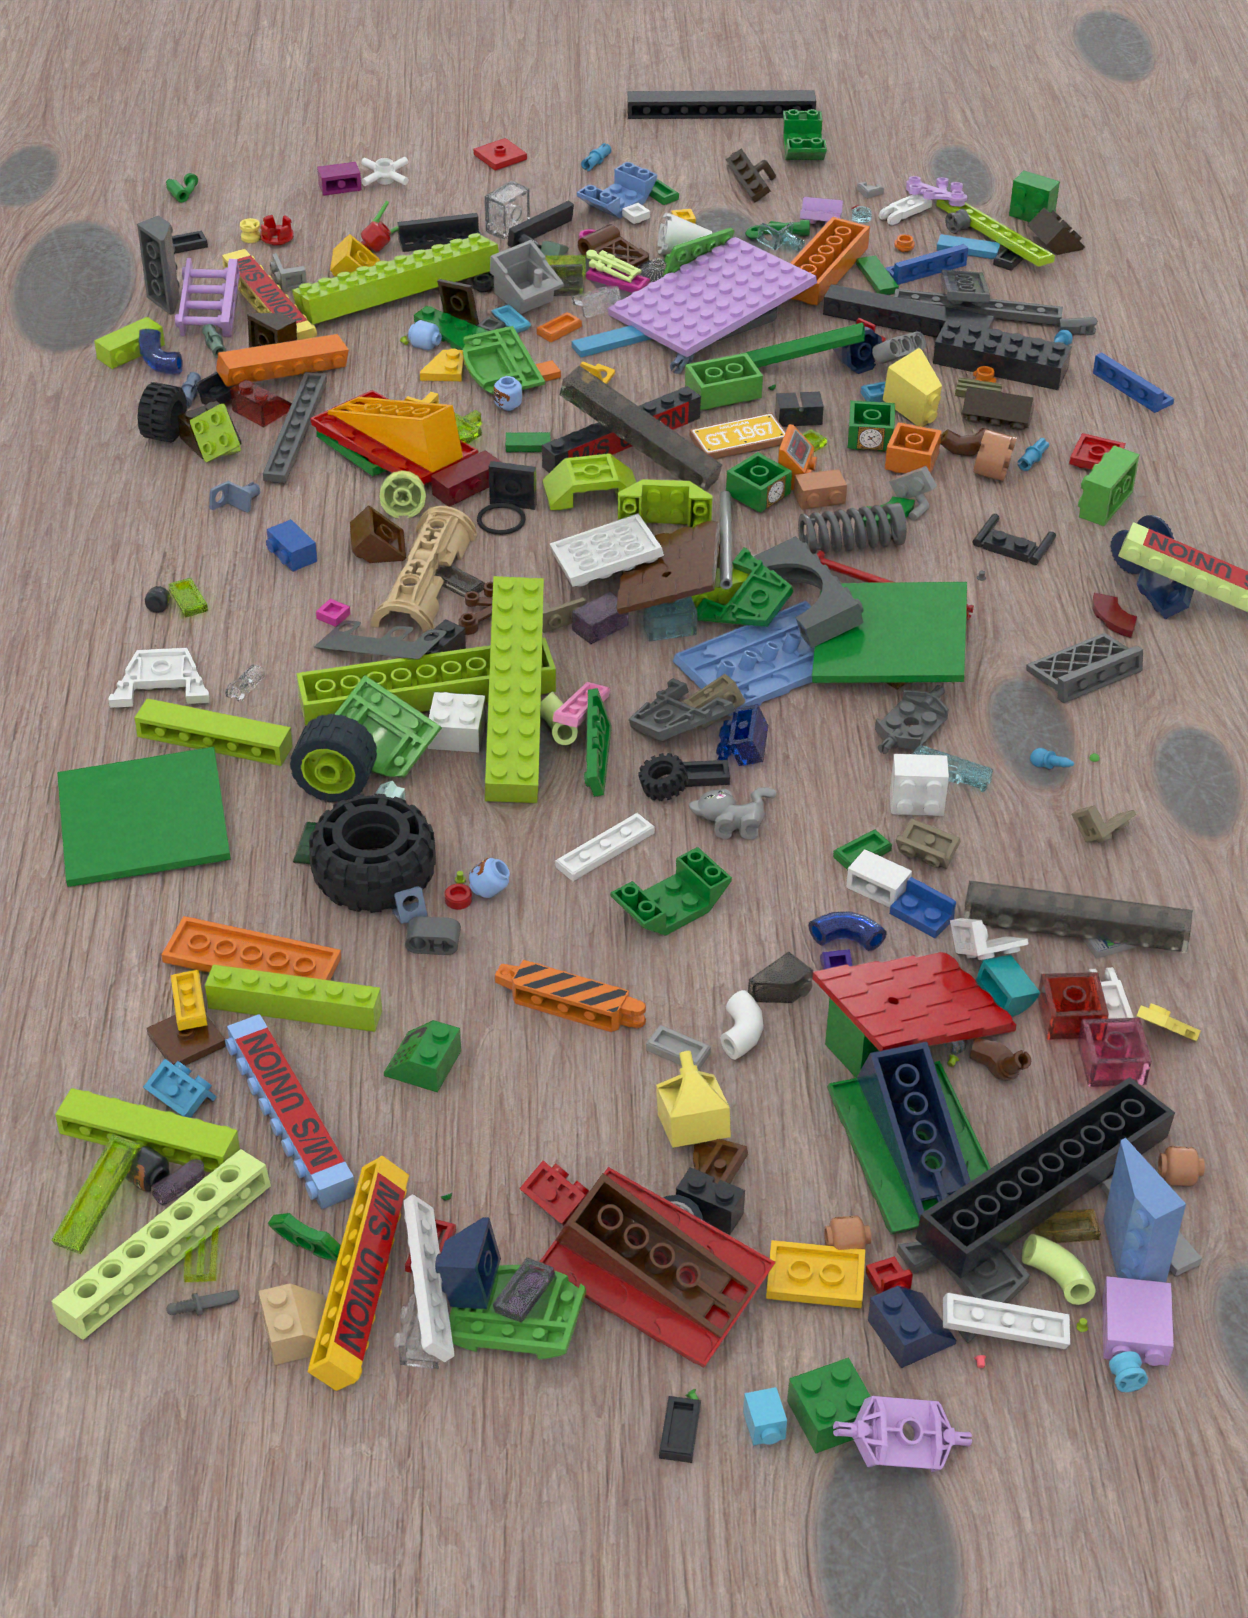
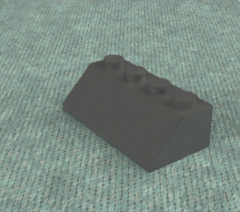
M158 215L138 223L137 228L147 298L171 315L175 312L180 298V285L176 273L177 264L174 257L175 246L172 241L173 229L168 221Z

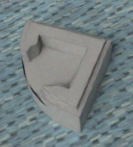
M867 182L857 183V190L866 198L884 194V187L879 184L872 186L867 185Z

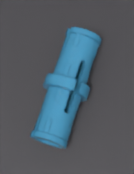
M603 143L599 148L593 149L589 156L582 160V168L590 171L595 165L601 164L604 158L612 151L610 145Z

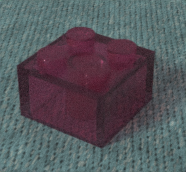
M1140 1018L1082 1019L1078 1047L1088 1087L1117 1086L1129 1077L1140 1085H1147L1152 1061Z

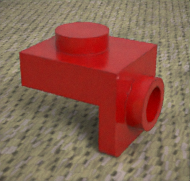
M895 1256L866 1265V1275L877 1294L896 1286L911 1289L913 1274L910 1269L903 1271Z

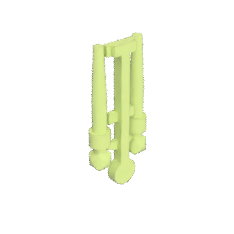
M588 250L586 252V257L590 259L589 267L596 268L600 272H606L631 283L632 279L642 272V270L615 258L610 253L607 254L603 250L599 255L595 250ZM613 267V268H615V269H617V270H619V271H622V272H624V273H626V274H628V275H630V276L627 277V276H625V275H623V274H621V273H619V272H617V271H615V270H613V269H611V268Z

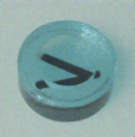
M859 206L852 210L851 218L853 221L867 223L871 220L872 211L869 208Z

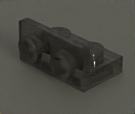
M582 264L550 265L564 283V287L554 290V296L584 295Z

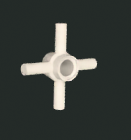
M406 157L395 162L388 158L378 159L376 163L367 158H363L361 161L363 166L374 170V173L361 179L364 186L376 180L379 184L383 185L391 184L394 180L407 185L409 181L407 177L395 172V170L408 164Z

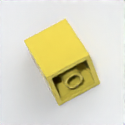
M920 348L888 367L883 401L895 403V410L915 425L923 427L928 423H932L937 417L942 385Z

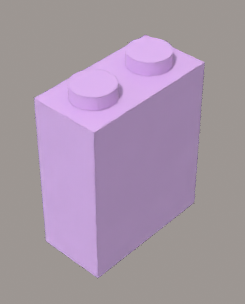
M1107 1276L1102 1295L1103 1359H1112L1117 1354L1132 1351L1139 1354L1142 1363L1153 1366H1169L1174 1347L1171 1283Z

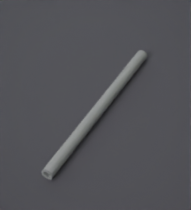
M728 491L720 493V585L723 589L732 587L731 494Z

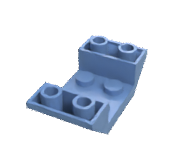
M625 162L614 169V184L604 190L596 188L594 185H587L577 192V197L589 206L620 219L623 217L622 208L636 203L643 205L646 202L658 174L636 166L631 162Z

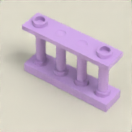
M187 258L186 267H182V279L184 281L179 314L175 315V326L179 327L181 336H185L186 325L212 324L222 328L223 337H232L240 277L237 259H229L228 268H224V270L193 269L191 258ZM193 278H224L226 280V283H222V285H192ZM191 293L222 294L224 296V299H220V301H190ZM189 309L220 310L222 314L218 315V317L188 316Z

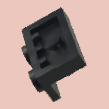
M217 372L196 383L202 404L215 401L219 404H224L251 389L249 383L226 386Z

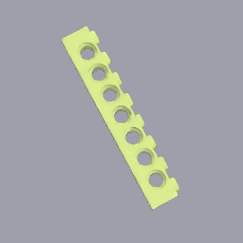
M242 1149L228 1158L197 1185L54 1298L51 1302L58 1322L82 1340L88 1337L271 1186L266 1164Z

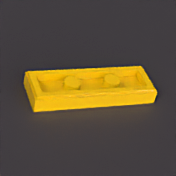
M199 970L170 975L178 1030L208 1025Z

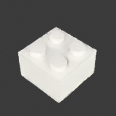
M434 692L429 719L440 725L442 729L429 744L428 749L479 752L486 721L485 696Z
M894 754L890 786L891 814L944 816L949 779L947 756Z

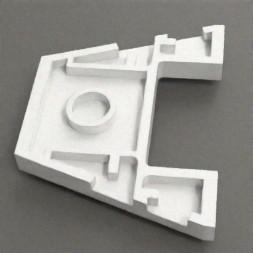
M187 648L137 650L125 669L126 674L122 681H118L115 693L109 696L110 708L133 707L135 689L152 690L154 688L176 689L186 687L187 704L210 703L209 692L205 689L203 680L199 676L196 665Z

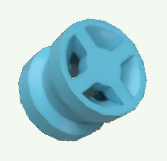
M1122 1352L1109 1361V1368L1112 1374L1116 1375V1387L1121 1392L1139 1390L1148 1382L1147 1374L1141 1368V1358L1136 1352Z

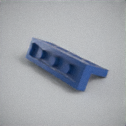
M965 244L897 262L894 266L885 269L897 285L941 273L942 270H952L966 266L968 247Z
M1101 352L1095 355L1093 374L1154 413L1173 405L1174 398L1104 353Z

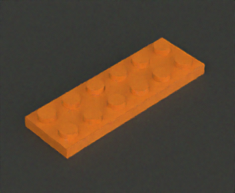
M183 916L161 954L163 963L209 973L213 965H221L329 981L342 958L340 949Z

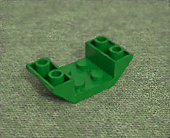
M795 109L783 111L785 160H824L827 147L826 140L822 139L823 120L821 111L814 109L808 111H798Z
M696 847L676 858V874L644 891L631 881L610 892V896L644 929L666 936L709 913L732 882V877L699 847Z

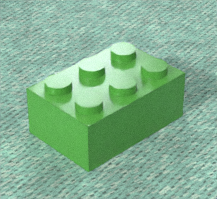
M747 353L685 365V387H690L701 396V410H709L714 407L728 406L734 403L762 398L763 375Z
M1113 446L1108 453L1103 455L1100 463L1095 464L1092 472L1082 480L1081 488L1083 489V494L1078 502V507L1080 508L1079 518L1101 526L1107 524L1133 493L1140 454Z

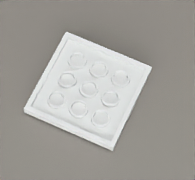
M639 514L550 543L552 553L572 587L587 585L591 580L597 578H608L612 573L621 570L628 571L633 569L635 565L644 562L651 563L664 556L661 545Z

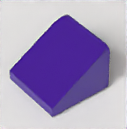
M850 949L822 952L820 955L823 970L846 964L853 966Z

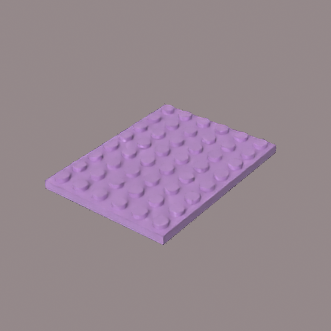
M735 237L729 239L725 245L714 247L712 252L698 256L688 264L682 265L680 270L675 273L671 272L664 275L661 279L649 283L648 286L633 292L630 296L617 301L607 309L609 316L628 326L632 325L646 336L685 357H689L815 285L817 279L815 275Z

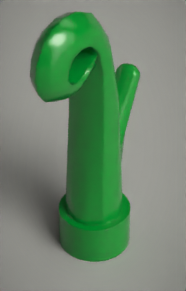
M810 220L789 223L770 221L769 224L755 225L748 228L745 235L749 239H758L763 234L810 236Z

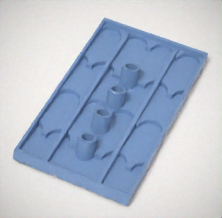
M804 601L779 611L768 627L745 625L676 653L673 662L700 689L723 674H726L735 681L745 699V703L728 716L760 706L762 702L787 694L791 689L812 683L815 647L811 648L801 637L795 618L808 610L811 605Z

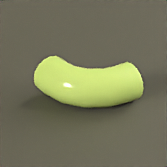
M551 692L540 704V716L552 729L554 740L561 745H569L578 737V727L553 722L554 712L563 705V702Z
M1036 1234L1029 1235L1022 1249L1021 1257L1023 1264L1039 1269L1052 1277L1060 1285L1068 1302L1076 1305L1089 1302L1094 1297L1096 1290L1094 1282L1085 1266L1071 1252L1059 1244Z

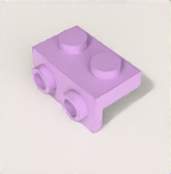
M804 197L800 219L810 220L812 224H816V220L824 221V224H826L832 217L841 219L843 201Z

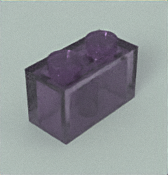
M609 592L572 611V631L591 645L628 626L629 612L619 615L617 611V597Z

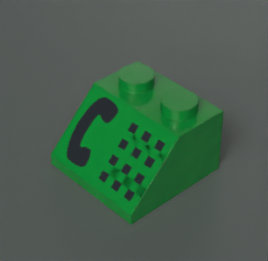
M432 1020L408 1031L385 1069L384 1076L438 1093L461 1053L460 1028Z

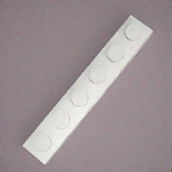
M412 1194L403 1200L405 1209L404 1219L407 1224L408 1245L412 1262L411 1269L415 1285L414 1293L418 1308L417 1317L421 1330V1345L428 1354L446 1362L455 1355L446 1293L442 1292L440 1273H436L435 1269L436 1257L440 1254L434 1209Z

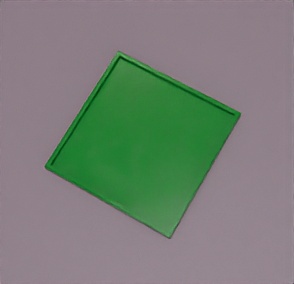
M967 582L841 583L844 588L847 587L850 590L854 599L860 600L864 612L861 613L864 623L815 646L812 683L964 682Z
M214 747L57 772L67 887L231 860Z

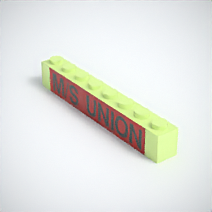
M1134 522L1132 523L1119 552V557L1248 612V571Z

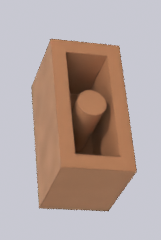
M839 469L795 475L794 495L801 510L846 504L847 484Z

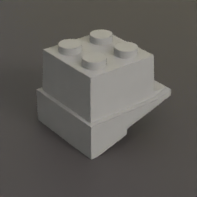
M532 240L494 254L490 258V273L494 276V294L520 314L553 301L554 290L564 287L562 280L545 260L544 254Z

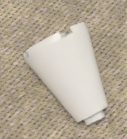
M665 213L663 218H666L665 224H660L658 234V246L661 247L658 253L670 254L674 246L712 234V231L673 214Z

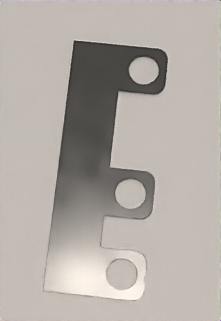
M346 620L336 626L314 647L420 659L446 634V631L427 630L415 642L402 640L413 630L412 627L396 626L382 638L350 635L361 625V622ZM354 624V627L348 631H339L342 625ZM395 630H406V633L402 636L391 637V633ZM439 633V636L434 640H424L427 634Z

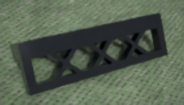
M477 213L397 222L398 240L402 252L432 249L431 247L437 244L446 245L453 240L447 238L463 240L471 234L478 233L481 235Z

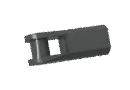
M1095 317L1058 319L1057 329L1058 332L1068 330L1071 334L1093 335L1096 333L1095 325H1097L1098 320Z

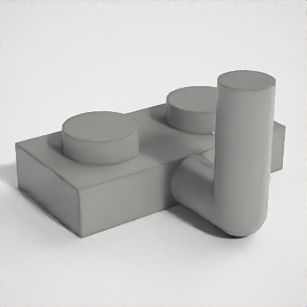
M927 466L894 477L889 481L897 497L916 498L919 505L909 513L911 520L915 521L929 509L930 505L924 493L937 487V484Z

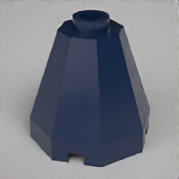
M865 327L864 341L835 348L833 351L842 364L853 372L861 374L873 370L876 366L874 363L873 347L882 343V337L872 329Z

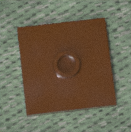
M175 1014L146 1028L148 1036L158 1050L173 1065L179 1061L186 1066L226 1047L225 1038L207 1015L208 1025L179 1031Z

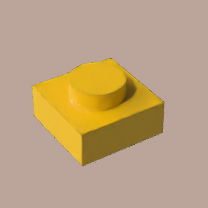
M691 209L671 211V214L696 224V218Z

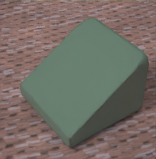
M544 240L540 251L544 254L545 258L558 260L569 250V247Z

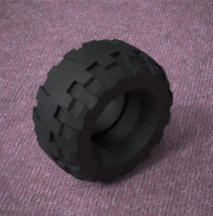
M362 794L353 796V799L347 801L342 800L334 804L332 810H326L319 817L314 831L311 832L309 857L314 881L318 888L332 902L339 906H348L349 910L357 912L367 910L370 913L382 912L384 909L397 908L394 897L395 893L418 886L423 890L434 874L436 850L432 826L427 823L426 817L415 805L411 804L409 806L406 800L396 796L391 798L387 797L386 794H374L371 796H364ZM372 848H382V849H378V850H365V849H372ZM408 896L404 899L403 903L408 900L411 902L417 897Z

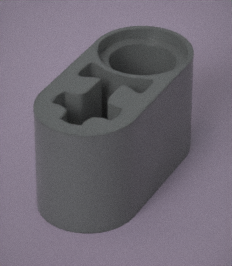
M413 917L408 923L405 947L408 951L415 954H454L458 949L461 925L453 918Z

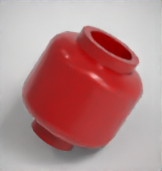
M373 221L361 232L363 239L361 244L369 250L372 249L375 252H379L390 242L391 231L383 222Z

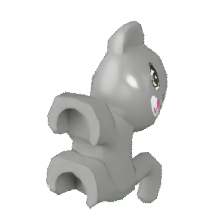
M757 788L750 794L753 802L736 805L735 799L729 790H711L704 793L700 800L690 802L689 808L696 816H702L709 821L715 822L717 837L729 839L735 829H739L742 838L753 840L757 838L758 828L765 816L764 802L761 797L773 799L777 793L772 788Z

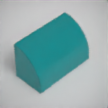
M1012 955L984 959L975 980L981 989L987 991L993 997L994 1002L999 1007L1005 1009L1011 1017L1027 1010L1041 993Z

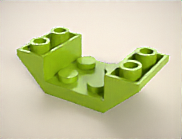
M611 454L565 458L542 480L550 510L573 508V493L576 492L585 493L587 491L614 488L618 500V492L637 483L632 469Z
M642 479L618 492V520L639 514L645 523L688 524V527L694 528L700 523L712 521L713 496L691 481Z

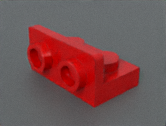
M545 1161L538 1165L519 1188L563 1226H565L589 1193V1190L580 1182L576 1181L574 1184H571L567 1180L569 1174L558 1164L555 1163L551 1167Z

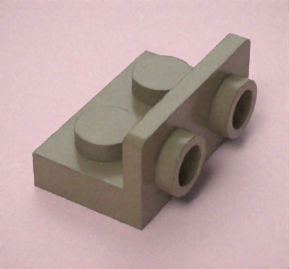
M723 674L683 702L699 709L720 697L733 702L734 709L745 703V699L735 681L726 674ZM721 718L703 724L701 727L706 729Z

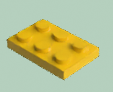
M771 1240L770 1259L776 1263L768 1273L766 1299L862 1308L865 1249L838 1250L834 1246Z

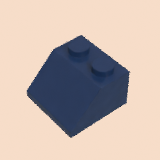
M489 1217L479 1219L444 1242L441 1254H438L436 1257V1273H440L442 1292L446 1293L450 1307L487 1309L501 1261Z
M896 1286L870 1297L868 1322L901 1368L956 1344L957 1340L949 1329L943 1328L942 1319L923 1293Z

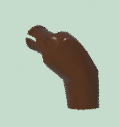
M981 428L975 435L960 436L947 429L941 434L940 444L953 454L964 456L977 455L987 428Z
M974 1038L970 1059L985 1065L1000 1080H1014L1018 1077L1021 1070L1027 1069L1031 1065V1056L1026 1051L1023 1053V1050H1020L1013 1054L1002 1043Z

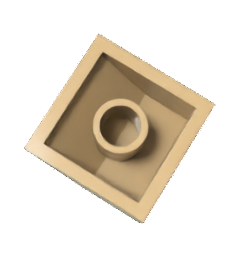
M291 1283L260 1290L261 1312L274 1365L311 1357L326 1304L324 1295Z

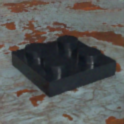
M490 461L488 466L490 504L509 503L519 508L535 510L537 505L536 467Z

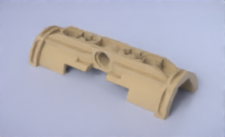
M435 506L422 514L416 526V533L418 535L406 558L408 561L403 570L398 574L386 601L377 607L371 619V627L379 628L384 616L389 614L390 611L411 614V617L421 626L423 633L434 629L433 621L439 610V603L436 597L444 582L441 577L435 576L439 565L450 567L456 554L457 559L461 560L469 542L475 541L477 537L476 527L466 514L448 506Z

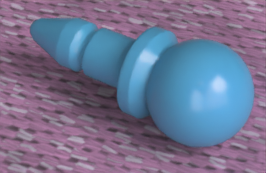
M1068 330L1059 331L1054 338L1055 343L1061 342L1065 345L1071 344L1073 336Z
M1037 748L1030 755V761L1036 767L1052 769L1054 766L1063 768L1074 766L1072 760L1067 757L1056 756L1054 751H1048L1044 748Z

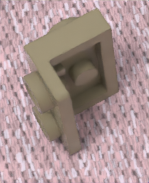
M912 818L903 835H898L896 838L898 850L903 855L909 858L916 856L923 859L931 867L938 868L940 866L945 869L948 868L961 842L960 837Z

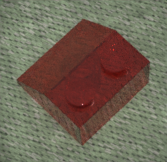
M247 379L230 388L232 410L263 428L287 414L292 405L291 402Z

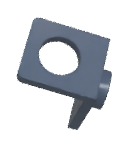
M414 887L394 894L397 908L392 909L401 924L409 923L413 917L428 916L421 887ZM406 897H417L418 902L403 906V901Z

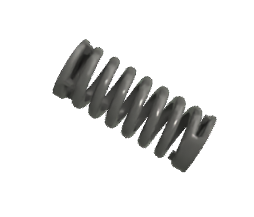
M900 503L885 504L883 507L874 505L870 509L865 506L858 510L849 508L846 512L838 509L834 513L825 511L822 515L818 512H813L810 516L803 513L799 516V540L808 545L812 554L817 553V550L827 554L830 550V538L827 528L828 520L831 524V545L836 553L842 549V536L844 547L847 551H851L854 548V535L856 545L860 550L866 547V533L868 544L871 548L878 546L879 539L884 547L890 544L891 539L895 545H903L906 540V518ZM876 514H877V516L879 517V519H878V528H877V523H876V520H875ZM888 514L890 515V526L887 518ZM864 516H865L866 519H867V521H866V530H865V526H864V522H863ZM852 517H853V519H854V521H855V523H854V533H853V528H852V524H851V519H852ZM840 519H841L842 522H843V524H842V535H841V530H840V526H839V520H840ZM815 522H817L818 524L819 543H817L816 532L814 528ZM804 525H806V535L804 534Z

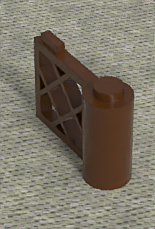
M612 224L578 240V249L584 257H586L588 250H595L598 255L603 250L614 256L615 254L626 255V257L615 256V258L634 267H638L643 262L649 260L648 252L642 248L638 249L622 238L619 229ZM618 245H621V246L624 247L625 249H623V248H615V247L618 246ZM629 256H637L638 258H629Z

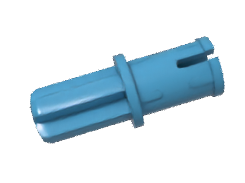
M1040 438L1033 446L1027 447L1025 454L1017 461L1018 467L1023 471H1028L1035 462L1041 460L1042 454L1049 447V442L1045 438Z

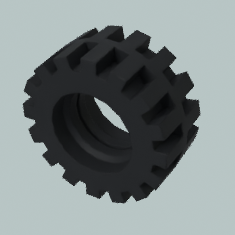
M661 753L659 757L654 755L651 757L652 760H646L644 762L645 766L641 765L639 768L640 772H638L639 780L644 793L651 800L655 801L657 798L659 801H663L664 798L671 800V796H679V791L683 792L686 789L685 785H688V775L685 766L677 755L673 756L672 753H667L665 756L664 753ZM669 775V776H667V777H665V778H663V779H658V778H660L661 776Z

